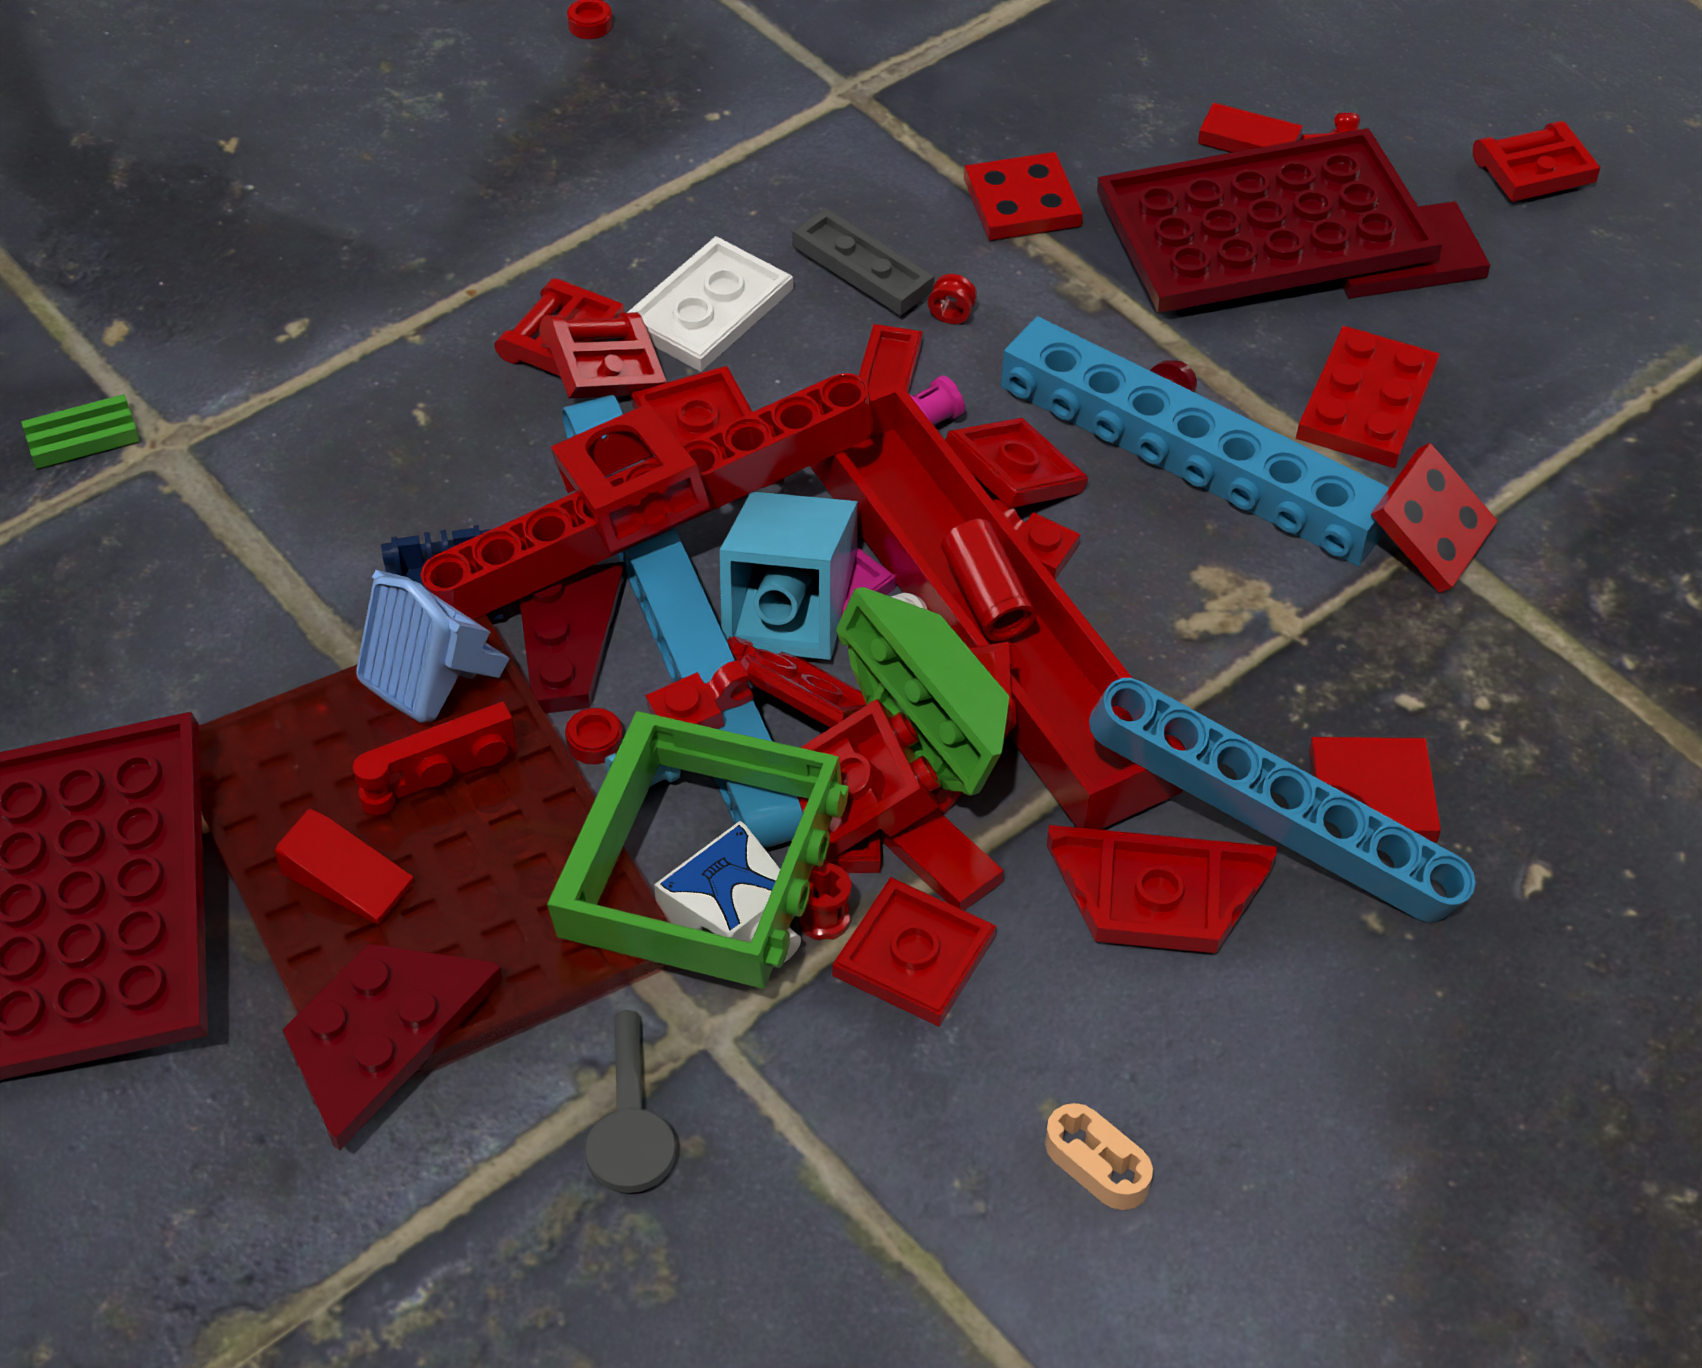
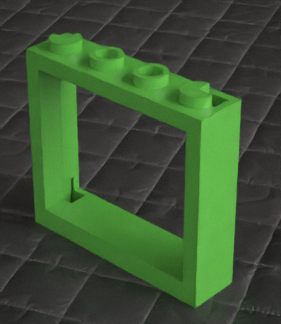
M636 711L547 903L557 937L765 989L773 967L781 968L785 962L790 944L788 929L793 916L801 917L806 909L810 894V882L808 879L813 866L821 867L825 861L830 840L828 828L832 818H840L846 807L849 786L842 785L839 756ZM659 765L809 799L751 943L597 905Z

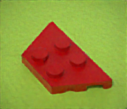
M1049 825L1047 847L1095 942L1217 953L1273 869L1277 855V846Z

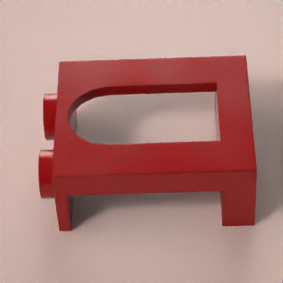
M649 403L550 447L566 492L577 491L592 512L602 542L610 553L711 508L697 463ZM651 456H654L661 465L615 487H612L606 479V476Z

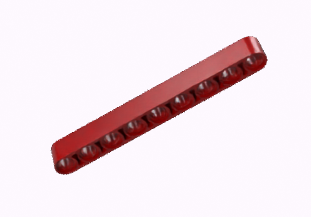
M852 373L837 374L683 443L682 446L698 465L711 508L615 552L610 553L603 544L592 512L576 491L436 554L428 559L422 567L420 574L422 583L426 590L470 619L474 620L863 442L872 433L874 425L868 385L858 375ZM652 457L606 479L612 487H615L661 465L655 457Z

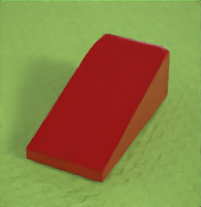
M308 809L277 844L275 849L282 875L377 925L382 922L415 882L411 874L332 819L313 809Z

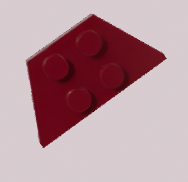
M367 944L283 1029L286 1044L296 1066L301 1071L306 1088L321 1115L328 1136L335 1148L341 1150L503 980L499 965L491 961Z

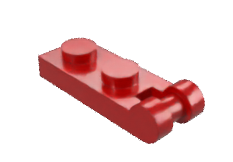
M504 701L359 755L353 763V771L356 783L359 785L358 793L361 807L371 815L385 814L395 806L396 799L427 787L439 786L451 778L480 767L495 765L504 758L517 754L512 716Z

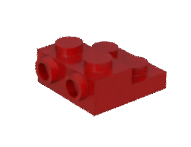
M878 699L800 747L839 756L842 785L849 786L845 810L840 818H832L828 828L830 840L826 856L830 859L879 829L883 830L889 837H892L940 807L933 793L935 789L941 786L940 779L929 761L924 756L916 759L911 748L912 745L919 741L913 725L903 712L900 711L893 715ZM797 796L801 809L804 812L809 799Z

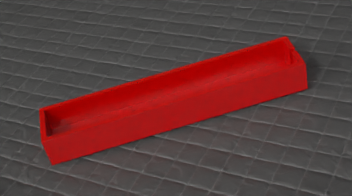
M898 382L869 393L874 423L870 436L863 442L817 462L810 467L834 499L858 501L857 531L885 569L895 575V582L903 593H910L920 597L925 602L928 610L940 614L968 648L1002 642L1012 643L1013 666L1010 667L1012 699L1015 700L1017 723L1008 735L1075 826L1078 828L1101 830L1182 793L1183 789L1110 750L1095 739L1089 725L1091 711L1112 682L1120 678H1132V676L901 383ZM985 519L992 524L1036 609L1037 616L1033 624L1013 638L1002 641H992L986 638L941 548L942 541L947 533L969 520ZM1112 706L1113 712L1120 719L1133 721L1130 713L1124 708ZM1164 735L1170 746L1174 749L1185 751L1184 745L1178 738L1172 735Z

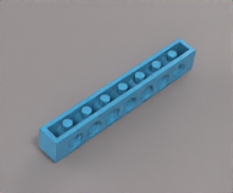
M1039 316L1003 352L1001 388L1099 436L1105 441L1111 442L1143 458L1151 464H1155L1187 480L1192 485L1201 487L1233 503L1240 509L1247 510L1284 531L1292 533L1334 556H1338L1359 567L1386 534L1384 529L1370 514L1389 487Z

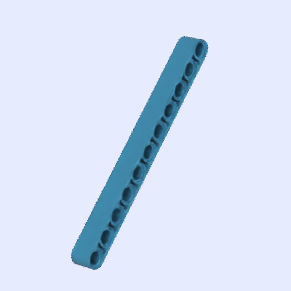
M614 395L562 408V418L567 439L623 415ZM644 460L639 461V462H637V463H635V464H633V465H630V466H628V467H626V468H624V469H621V470H619V471H617V472H615V473H613V474H610V475L606 476V478L609 477V476H612V475H614V474H616V473H618V472H620V471H623V470H625V469H627V468H629V467H632V466H634V465H636V464H638V463H640V462H643ZM675 528L617 554L620 562H625L627 579L672 683L698 672L705 684L711 680L714 673L720 667L735 661ZM753 699L742 706L722 711L724 726L719 728V730L772 741ZM714 777L733 824L735 825L742 821L764 849L793 840L803 815L797 796Z

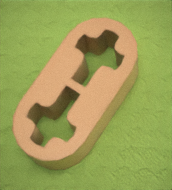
M1072 1103L1062 1105L1054 1110L1048 1119L1045 1147L1050 1158L1107 1206L1113 1209L1127 1210L1142 1204L1149 1194L1153 1174V1166L1148 1155L1099 1113L1086 1105ZM1064 1129L1071 1134L1078 1132L1080 1129L1085 1131V1143L1077 1138L1069 1144L1063 1141ZM1129 1169L1135 1173L1133 1183L1127 1179L1120 1181L1118 1184L1111 1181L1112 1170L1122 1174Z

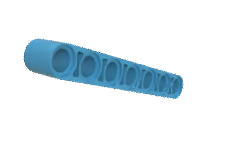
M1120 678L1112 682L1091 711L1089 718L1090 731L1103 746L1418 920L1427 923L1439 922L1465 903L1474 892L1476 883L1474 872L1469 864L1458 855L1142 681L1133 678ZM1112 706L1124 708L1130 713L1133 721L1120 719L1113 712ZM1164 735H1172L1178 738L1184 745L1185 751H1180L1170 746ZM1217 763L1229 766L1235 772L1237 780L1225 777L1220 772ZM1270 792L1284 797L1289 804V809L1279 807L1273 801ZM1324 821L1334 824L1339 829L1342 839L1332 836L1326 830ZM1377 850L1383 851L1390 856L1394 863V868L1388 867L1381 862ZM1430 879L1436 880L1443 886L1447 898L1435 892Z

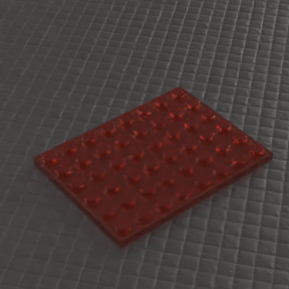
M487 615L473 619V621L491 632L486 643L509 657L508 663L499 678L476 674L475 678L471 680L459 675L437 718L430 724L416 722L370 691L357 678V665H354L199 725L202 816L296 1015L367 944L491 961L501 967L503 980L410 1078L667 966L666 964L557 937L547 903L594 804L595 797ZM504 701L513 720L517 754L504 758L495 765L480 767L451 778L439 786L427 787L396 799L395 806L385 814L371 815L363 810L358 793L359 785L356 783L353 771V763L359 755ZM308 809H313L332 819L414 877L415 882L379 925L281 874L275 853L276 846ZM623 846L597 905L668 922Z

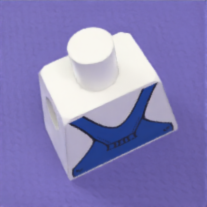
M739 821L654 884L657 919L751 943L780 868L742 821ZM790 927L788 929L790 944L785 962L795 954L801 943V937Z

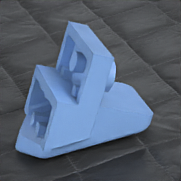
M375 570L372 576L374 582L356 668L357 678L365 687L416 722L430 724L437 718L459 675L471 680L475 678L476 674L497 678L501 676L510 658L486 643L491 633L489 630L426 590L420 583L408 577Z

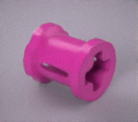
M944 375L932 381L929 388L914 396L910 395L934 426L946 419L954 420L965 412L962 394L959 392L956 384Z

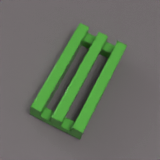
M125 394L21 421L36 469L140 441Z

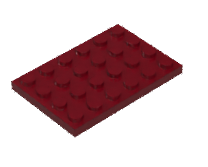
M1369 128L1098 177L1097 193L1158 313L1440 259L1442 243Z
M192 712L0 752V1080L208 1036L199 723Z

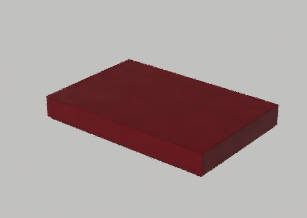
M1452 201L1418 206L1442 243L1439 260L1340 278L1339 281L1348 299L1487 278L1491 264L1457 202Z

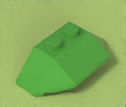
M865 587L854 589L837 625L836 633L841 645H847L851 669L866 704L868 705L878 699L893 715L900 711L905 714L919 737V741L911 746L915 757L918 759L924 756L929 761L940 779L941 786L939 788L950 791H962L963 794L970 796L980 793L1002 753L1010 696L940 614Z

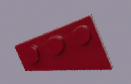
M625 562L592 565L519 599L534 715L590 708L604 659L606 638L609 628L613 626L616 615L617 598L619 591L623 590L626 579Z

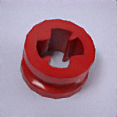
M944 274L934 284L933 291L928 297V308L940 321L948 324H960L966 321L971 314L972 307L977 300L976 288L968 279L961 275ZM949 296L957 299L956 302L948 299Z

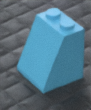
M752 492L749 494L719 550L721 630L726 641L729 636H736L751 641L753 647L757 649L768 650L776 654L782 651L798 657L831 660L837 638L836 628L841 619L857 553L858 501L765 492Z

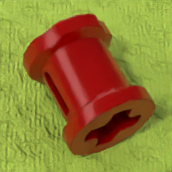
M823 863L821 867L813 866L808 879L810 882L809 899L803 915L799 917V927L806 936L814 940H833L843 935L850 926L849 905L847 901L851 895L852 883L849 874L842 867L833 863Z

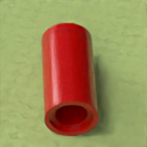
M974 519L966 521L948 532L942 541L941 548L986 638L992 641L1007 640L1028 629L1036 619V609L992 524L985 519Z

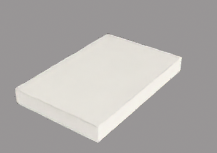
M715 236L627 313L638 312L641 315L654 347L702 372L793 290V276Z

